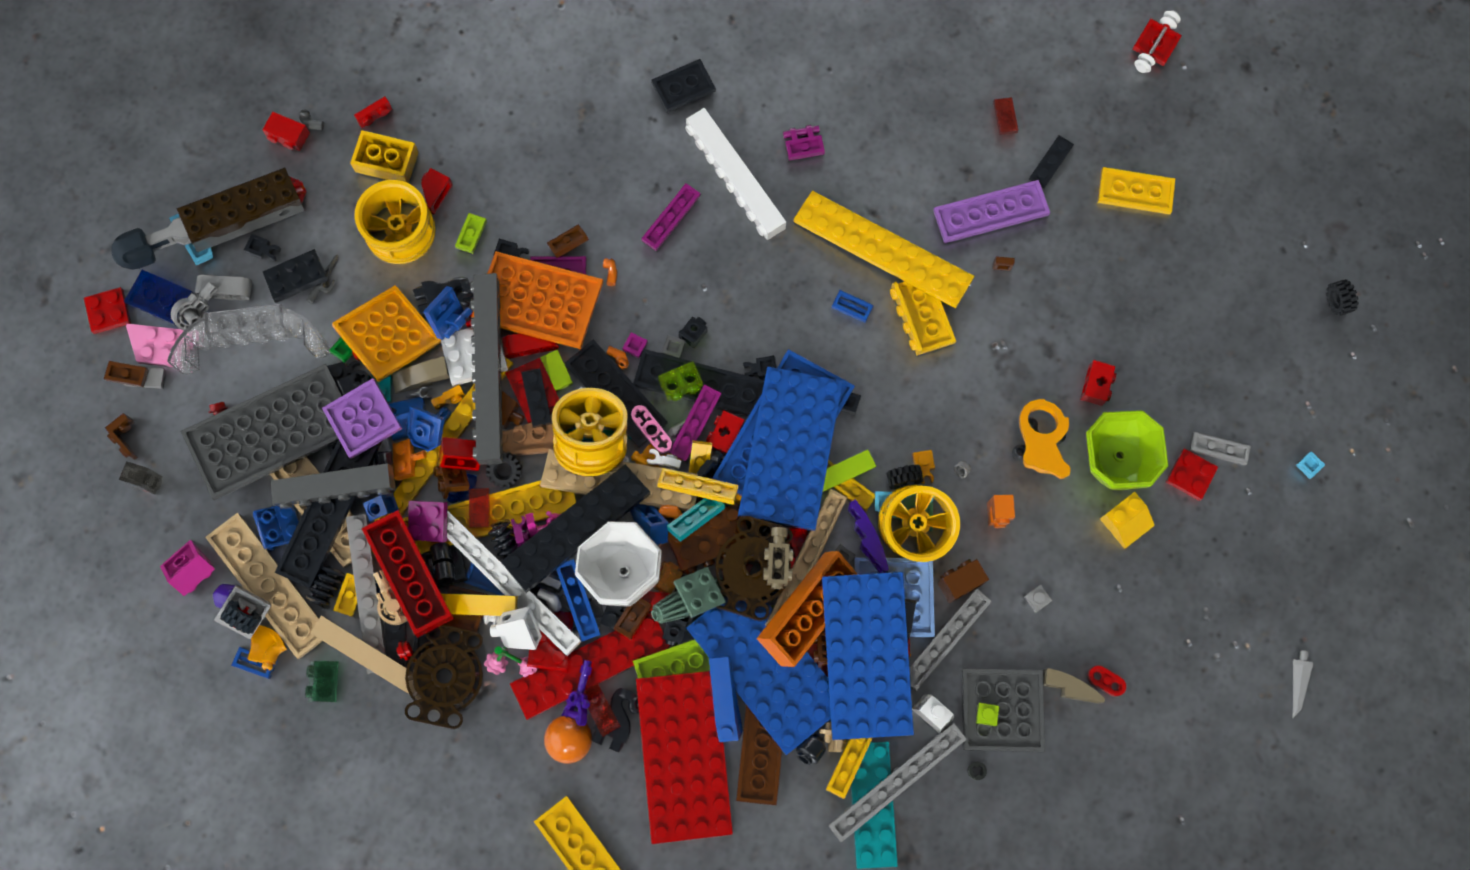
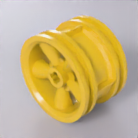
M400 180L378 182L365 190L356 204L354 216L357 229L370 250L381 260L392 264L410 263L422 257L431 247L436 232L435 221L422 194L411 184ZM402 203L416 207L408 216L401 214ZM386 207L391 214L387 220L377 217V214ZM419 223L415 231L412 232V224ZM385 230L387 235L380 241L372 237L371 232Z
M599 388L577 389L560 398L552 412L553 450L560 465L566 470L582 476L602 475L619 466L627 452V410L623 402L613 393ZM571 427H576L575 430L569 432L568 434L565 433ZM604 427H608L615 432L608 437L602 430ZM583 437L593 438L594 442H582Z
M908 485L893 491L885 499L878 515V528L882 540L893 552L912 561L928 562L942 557L953 547L960 531V517L954 502L944 492L929 486ZM916 494L915 508L907 510L901 501L909 495ZM932 498L939 503L943 513L929 516L925 511ZM892 516L902 519V527L894 531L891 529ZM918 517V520L921 521L920 526L917 525V527L915 528L913 520H917ZM930 527L944 529L936 544L926 534ZM909 535L917 537L919 552L906 551L901 547Z

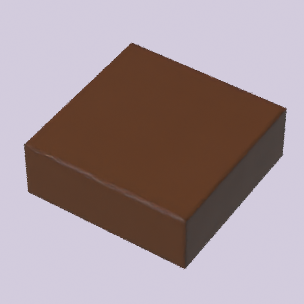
M996 256L992 269L1011 271L1015 258Z

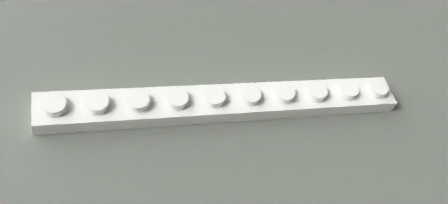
M447 510V538L505 596H518L517 607L519 609L530 607L538 628L568 656L581 643V640L531 591L526 593L501 562Z

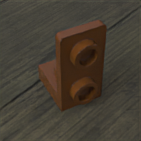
M122 413L105 427L109 433L107 437L114 444L118 443L121 447L119 451L126 458L131 457L135 460L138 458L137 455L120 436L128 432L135 422L131 417Z

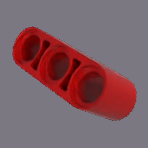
M521 333L507 335L501 339L504 356L509 359L553 351L559 348L558 343Z

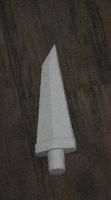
M1301 650L1299 660L1293 659L1292 719L1303 707L1314 665L1313 662H1308V651Z

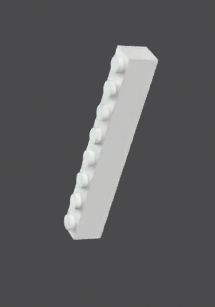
M703 108L686 118L685 129L689 136L693 135L699 150H703L709 164L715 166L718 177L725 180L728 191L735 194L738 205L741 208H745L748 219L751 222H755L758 233L769 240L785 230V219L706 109Z

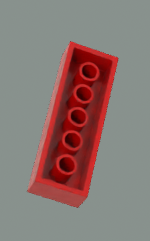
M398 510L361 528L417 638L454 619Z

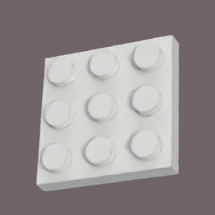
M472 327L454 332L449 339L445 337L441 340L453 387L471 382L472 372H475V365H472V354H475V347H472L471 336H474V329ZM501 345V372L508 371Z

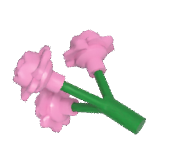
M505 646L503 648L496 647L493 654H488L487 660L484 662L487 671L493 672L495 675L506 671V666L508 665V661L505 660L506 657L518 662L520 666L519 674L523 675V677L532 675L537 671V668L527 667L528 657L518 658L508 653Z

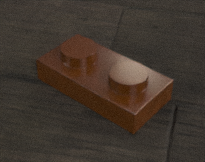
M578 224L550 240L547 244L555 257L559 258L589 239Z
M109 361L104 380L144 388L149 369Z
M640 598L632 606H627L614 626V630L632 639L651 610L652 604Z

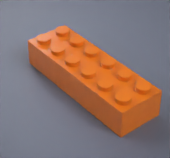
M839 551L824 552L757 637V640L780 666L795 667L825 628L822 577L857 574Z

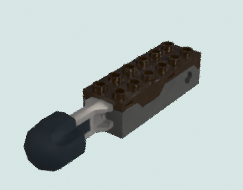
M284 167L176 208L180 218L174 219L168 228L147 236L140 228L122 233L114 240L111 246L112 258L119 266L134 270L155 263V251L176 243L183 245L192 243L197 252L203 251L304 212L302 202L307 192L302 181L290 177Z

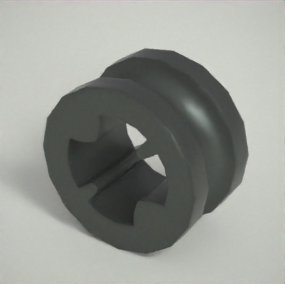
M973 762L968 766L967 773L971 779L981 780L986 776L987 769L983 763ZM980 766L982 774L974 776L972 768Z

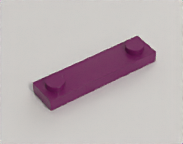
M685 183L641 238L642 242L657 251L700 198L701 193Z
M706 385L703 386L669 451L670 454L687 462L691 454L692 441H698L722 393Z

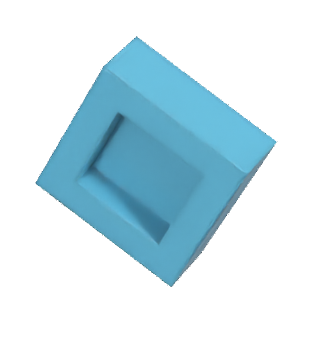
M1310 451L1296 466L1311 479L1325 464Z

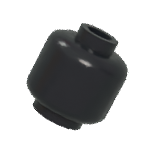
M814 734L798 745L796 748L798 759L806 765L817 764L826 751L823 738Z

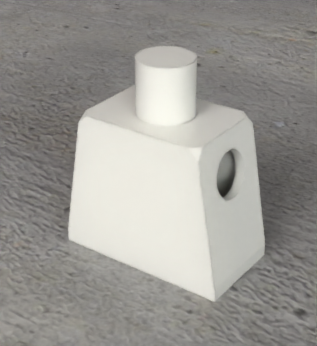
M530 607L504 612L501 614L497 624L490 627L491 636L501 637L506 648L536 650L542 637Z
M924 694L912 707V710L939 734L946 729L954 718V714L933 695Z

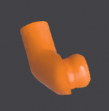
M605 258L603 268H609L606 284L608 286H615L617 279L615 260Z
M612 346L608 347L606 354L615 358L616 364L620 369H626L629 366L626 353Z
M663 505L658 511L664 518L676 519L682 515L679 508L674 505Z

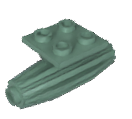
M706 567L675 580L673 583L677 591L672 592L654 604L651 615L659 623L683 619L687 616L693 618L724 604L725 600L723 597L725 595H722L720 592L722 588L718 583L717 577L713 578L710 570Z

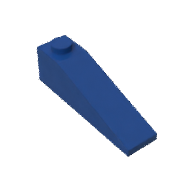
M573 559L565 562L556 570L581 642L601 634L585 587L575 576L576 561Z
M729 655L710 657L709 666L715 723L719 742L739 741L743 733Z

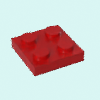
M121 287L84 297L89 325L93 334L131 324L124 290Z
M1184 448L1175 462L1166 483L1200 501L1203 499L1218 466Z

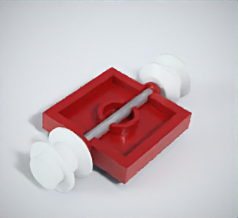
M1165 11L1164 17L1160 19V23L1150 18L1132 49L1140 53L1138 56L1139 60H1136L1134 63L1139 72H1150L1151 66L1155 62L1162 66L1167 62L1182 37L1181 34L1173 31L1176 29L1177 23L1181 21L1176 11Z

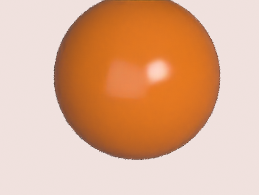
M560 716L554 719L546 729L544 735L545 748L548 754L560 763L571 764L578 762L587 755L591 748V729L587 723L585 726H580L576 723L575 719Z

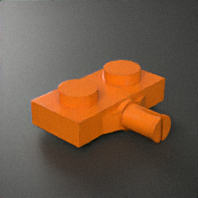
M410 439L393 444L394 479L397 481L415 476L416 461L427 457L425 450L415 453Z

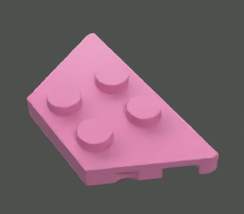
M126 324L135 359L139 364L177 368L183 356L190 351L192 343L201 336L199 331Z

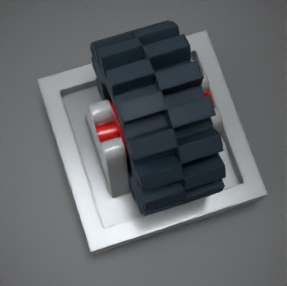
M235 585L214 621L251 639L272 603Z

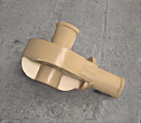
M380 570L382 579L378 572L373 574L385 600L383 601L380 593L376 594L378 614L387 624H403L407 619L383 571ZM384 612L387 617L389 616V614H390V615H393V616H390L389 618H390V619H393V620H395V621H391V620L386 619V618L383 616L382 613Z

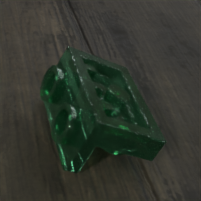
M339 661L310 662L306 670L309 686L305 688V698H308V702H336Z

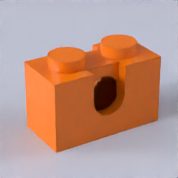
M1013 495L992 496L987 502L988 525H994V528H1005L1006 525L1010 524V520L1015 518Z

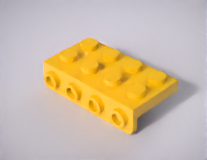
M907 282L892 283L890 295L893 300H896L897 314L899 317L902 316L904 332L908 333L910 348L912 351L915 350L916 356L956 343L941 300Z

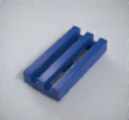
M839 290L831 308L866 323L874 305ZM840 297H843V298H845V299H848V300H850V301H852V302H854V303H856V304H859V305H861V306L867 308V311L864 310V309H862V308H860V307H857L856 305H854V304H852V303H849V302H846V301L840 299Z
M242 647L238 648L231 666L268 679L271 678L275 665H273L272 670L269 671L267 669V672L263 673L238 664L239 660L261 668L263 664L249 661L246 657L241 656L242 652L249 654L250 650Z

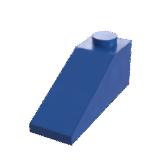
M638 504L630 510L634 522H637L657 546L668 542V521L654 506Z

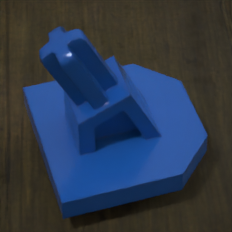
M411 406L406 434L412 445L427 452L440 446L444 421L451 415V411L447 407H443L436 414H433L419 407Z

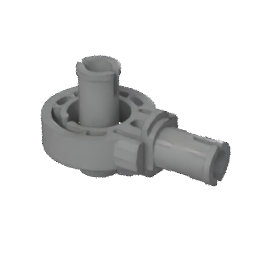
M208 282L199 294L191 293L188 298L177 301L171 309L172 321L179 329L184 331L198 329L205 322L206 311L210 308L208 301L219 289L211 282Z

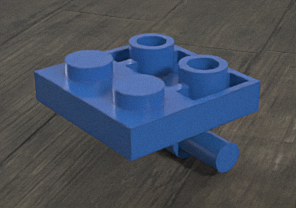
M446 286L423 311L436 337L441 340L445 337L449 339L455 331H459L466 323V319L472 314V310L468 307L463 310L453 288Z
M294 505L289 509H280L279 506H272L253 511V517L264 549L271 552L275 550L276 546L289 544L299 523Z

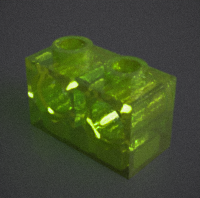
M693 361L658 376V381L667 401H677L684 394L689 392L690 394L696 393L703 387V381ZM693 376L695 380L688 383L685 381V378ZM671 383H674L678 386L675 390H669L667 388V386Z

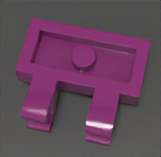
M521 516L522 522L520 524H516L515 520L511 519L518 547L531 538L524 516Z

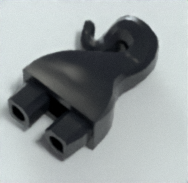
M456 277L446 283L424 281L421 282L422 286L413 289L417 301L424 298L427 300V303L418 305L422 317L425 316L423 311L446 286L452 287L455 294L459 289L463 290L456 295L462 306L469 307L470 304L464 301V299L474 297L471 292L469 279L466 277Z
M619 688L614 692L609 711L596 721L592 741L599 745L603 744L606 735L612 737L613 740L609 749L618 753L624 744H627L631 734V723L622 702L628 700L630 712L633 714L639 713L637 694L623 688Z

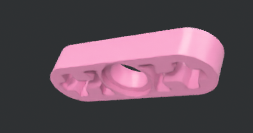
M642 405L635 406L631 411L632 420L655 450L660 454H667L672 447L671 439L646 407ZM637 411H639L640 413L645 412L643 414L645 420L647 421L645 422V424L643 423V420L640 417L636 418ZM649 425H655L657 432L650 435L646 432V428ZM659 435L663 442H668L667 448H659L660 442L657 439Z

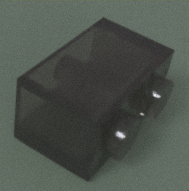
M126 461L119 480L133 488L156 494V491L162 485L163 476L149 468Z

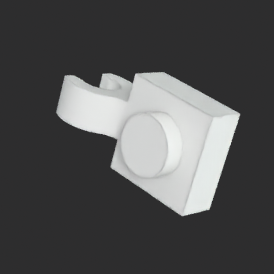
M650 449L649 453L654 454L655 459H647L648 464L659 465V467L671 470H679L681 460H678V457L669 454L660 456L657 450Z

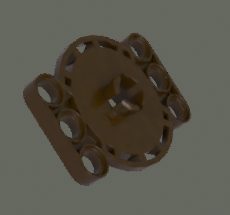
M742 516L737 521V528L740 533L728 539L717 555L715 565L716 577L722 588L720 592L722 595L727 596L728 602L726 605L717 606L716 608L762 622L769 616V607L766 603L777 598L786 586H783V589H780L772 597L770 596L776 589H772L771 585H767V580H763L764 568H768V560H764V550L768 548L769 543H773V537H771V532L768 536H762L759 533V529L762 526H768L772 531L773 527H787L751 516ZM743 520L751 522L752 526L749 530H743L740 527ZM787 528L789 540L786 541L785 544H790L792 541L793 534L792 531L789 528ZM736 539V543L727 549L728 544ZM724 552L725 557L723 559V564H719L720 557ZM780 553L774 554L776 559L782 558ZM751 561L759 563L761 570L753 575H750L745 568ZM719 569L723 570L725 580L722 582L719 576ZM774 573L775 579L781 578L780 573ZM738 601L746 602L747 609L740 612L736 609L735 606ZM757 607H764L766 609L764 617L760 618L755 615Z
M441 625L437 627L440 629V635L437 638L430 637L429 632L426 633L429 642L423 644L415 651L406 667V688L413 702L405 707V715L411 721L455 730L461 727L463 723V717L459 711L465 709L473 702L482 685V666L474 651L481 648L483 638L474 631ZM453 631L460 634V639L457 642H451L448 638L449 634ZM471 636H477L480 643L472 647L468 644V639ZM425 648L426 651L416 659L417 654ZM474 660L478 664L479 672H475ZM413 662L415 663L413 674L409 675V669ZM448 669L452 674V678L448 683H440L436 678V674L441 670ZM475 677H479V684L475 690L473 689ZM409 680H413V686L416 690L413 693L409 686ZM470 693L474 694L467 703L463 704L462 701L465 700ZM419 695L421 699L417 700L415 697ZM459 704L460 707L456 709L454 706ZM411 706L419 707L420 713L417 717L408 715V709ZM432 710H437L440 713V718L435 722L428 719V714ZM456 714L459 716L460 722L458 725L451 726L448 723L450 715Z

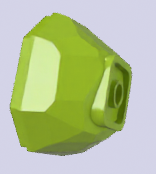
M1142 410L1103 412L1086 432L1090 472L1110 490L1151 487L1168 467L1164 428ZM1116 454H1121L1122 459L1117 458Z

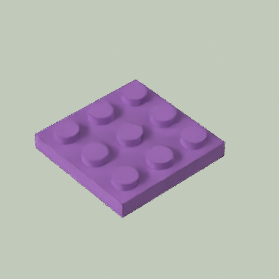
M373 378L322 408L348 457L351 459L402 429L380 387Z

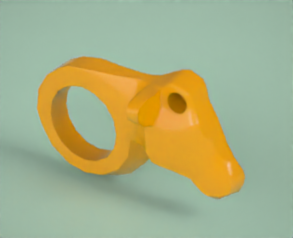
M1045 399L1030 401L1023 407L1019 416V426L1026 446L1023 464L1025 468L1034 469L1039 473L1052 474L1059 479H1065L1070 475L1071 470L1070 466L1063 460L1056 443L1067 433L1069 417H1064L1061 409ZM1036 410H1044L1054 417L1056 429L1048 434L1036 432L1028 422V415Z

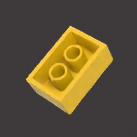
M361 130L350 164L356 173L385 180H400L409 183L419 151L413 142Z

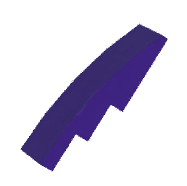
M855 499L849 503L848 512L856 520L853 530L862 539L859 549L879 573H888L889 568L885 552L878 534L867 514Z

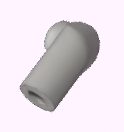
M685 420L670 427L667 435L672 441V446Z
M540 588L537 598L545 600L551 612H559L562 605L558 595Z

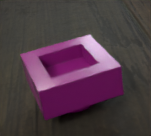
M631 332L622 350L640 358L643 349L648 344V340Z

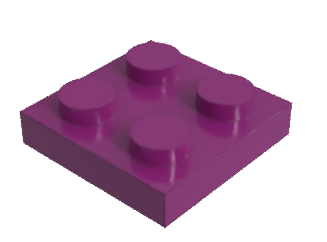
M409 501L408 529L415 541L447 542L448 502Z

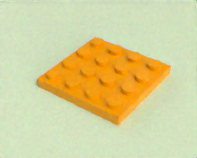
M396 285L332 322V327L378 382L441 343V339L436 337L431 326Z

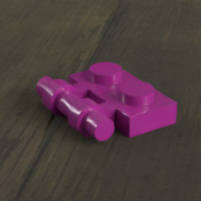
M806 125L805 128H790L789 131H783L784 139L791 138V140L785 141L789 161L825 154L822 136H814V133H820L819 125ZM807 135L806 138H800V139H798V137H797V136Z

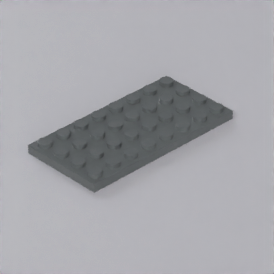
M326 364L180 431L213 500L338 442L339 438L322 408L342 397Z

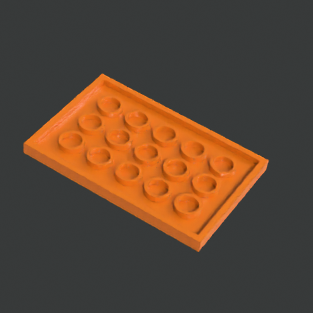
M495 251L487 274L497 273L499 278L500 328L581 349L604 283L603 279Z

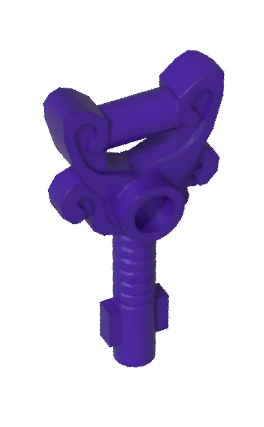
M584 660L583 665H581V675L577 691L570 693L566 700L567 705L561 715L575 719L576 723L580 726L586 725L587 708L590 706V701L587 699L588 696L584 693L588 676L592 670V662Z

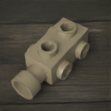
M783 527L772 528L771 537H773V543H769L768 548L764 550V560H768V568H764L763 580H767V585H771L772 589H783V586L788 585V581H792V569H789V561H793V549H789V544H785L788 529ZM780 553L782 558L776 559L774 554ZM774 573H780L781 578L775 579Z

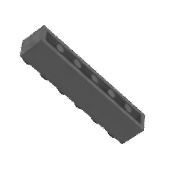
M388 463L271 481L272 504L279 506L280 509L292 508L294 504L309 506L312 505L311 502L315 501L329 503L331 499L338 498V500H349L350 496L356 495L359 498L369 497L370 493L376 492L378 495L389 494L390 490H395L393 466Z

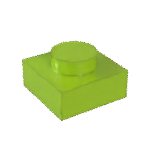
M978 703L976 723L997 726L999 706Z

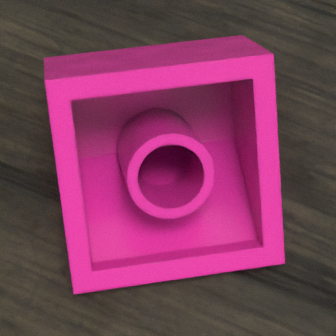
M191 539L160 566L167 582L183 596L194 591L197 585L203 579H207L215 570L211 561Z

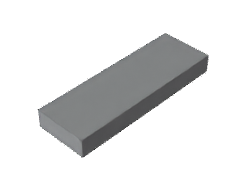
M1194 432L1192 433L1189 451L1247 465L1251 446Z

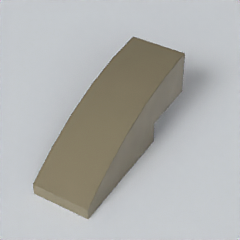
M444 356L413 365L391 375L395 394L431 386L433 382L450 379Z
M1050 668L1043 670V686L1061 689L1060 697L1098 704L1105 702V698L1080 679Z

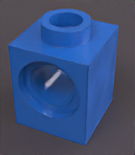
M393 493L380 495L363 503L369 521H374V519L397 510L399 511Z

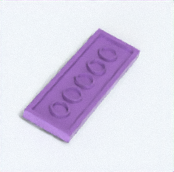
M1039 180L934 207L933 209L944 244L1042 218L1050 214Z

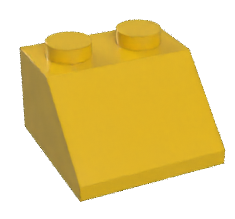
M1133 492L1100 518L1124 549L1155 526L1147 505L1136 492Z

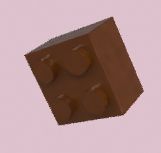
M968 559L957 567L958 570L955 571L952 568L940 576L941 580L937 584L949 604L977 589L989 580L978 559L974 561Z

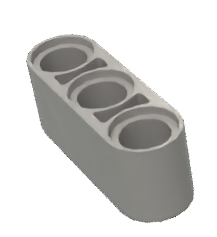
M217 275L197 276L195 295L199 294L208 282H211L219 289L211 297L212 299H250L252 280L249 278Z

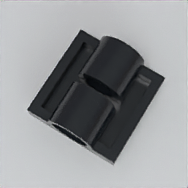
M436 543L430 547L429 552L421 554L439 589L468 580L463 553L454 544Z

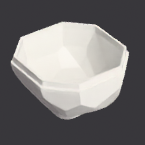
M607 522L578 547L575 576L599 604L632 606L658 583L662 550L637 522ZM626 569L627 573L622 575L621 572Z

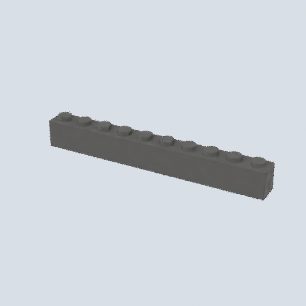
M497 273L473 275L474 281L470 283L471 292L474 293V299H471V310L474 311V317H471V327L474 329L471 343L472 347H475V354H472V365H475V372H472V383L475 384V391H472L473 403L475 402L476 408L472 411L473 421H476V428H473V439L476 440V447H473V458L477 460L479 465L502 464L500 283Z

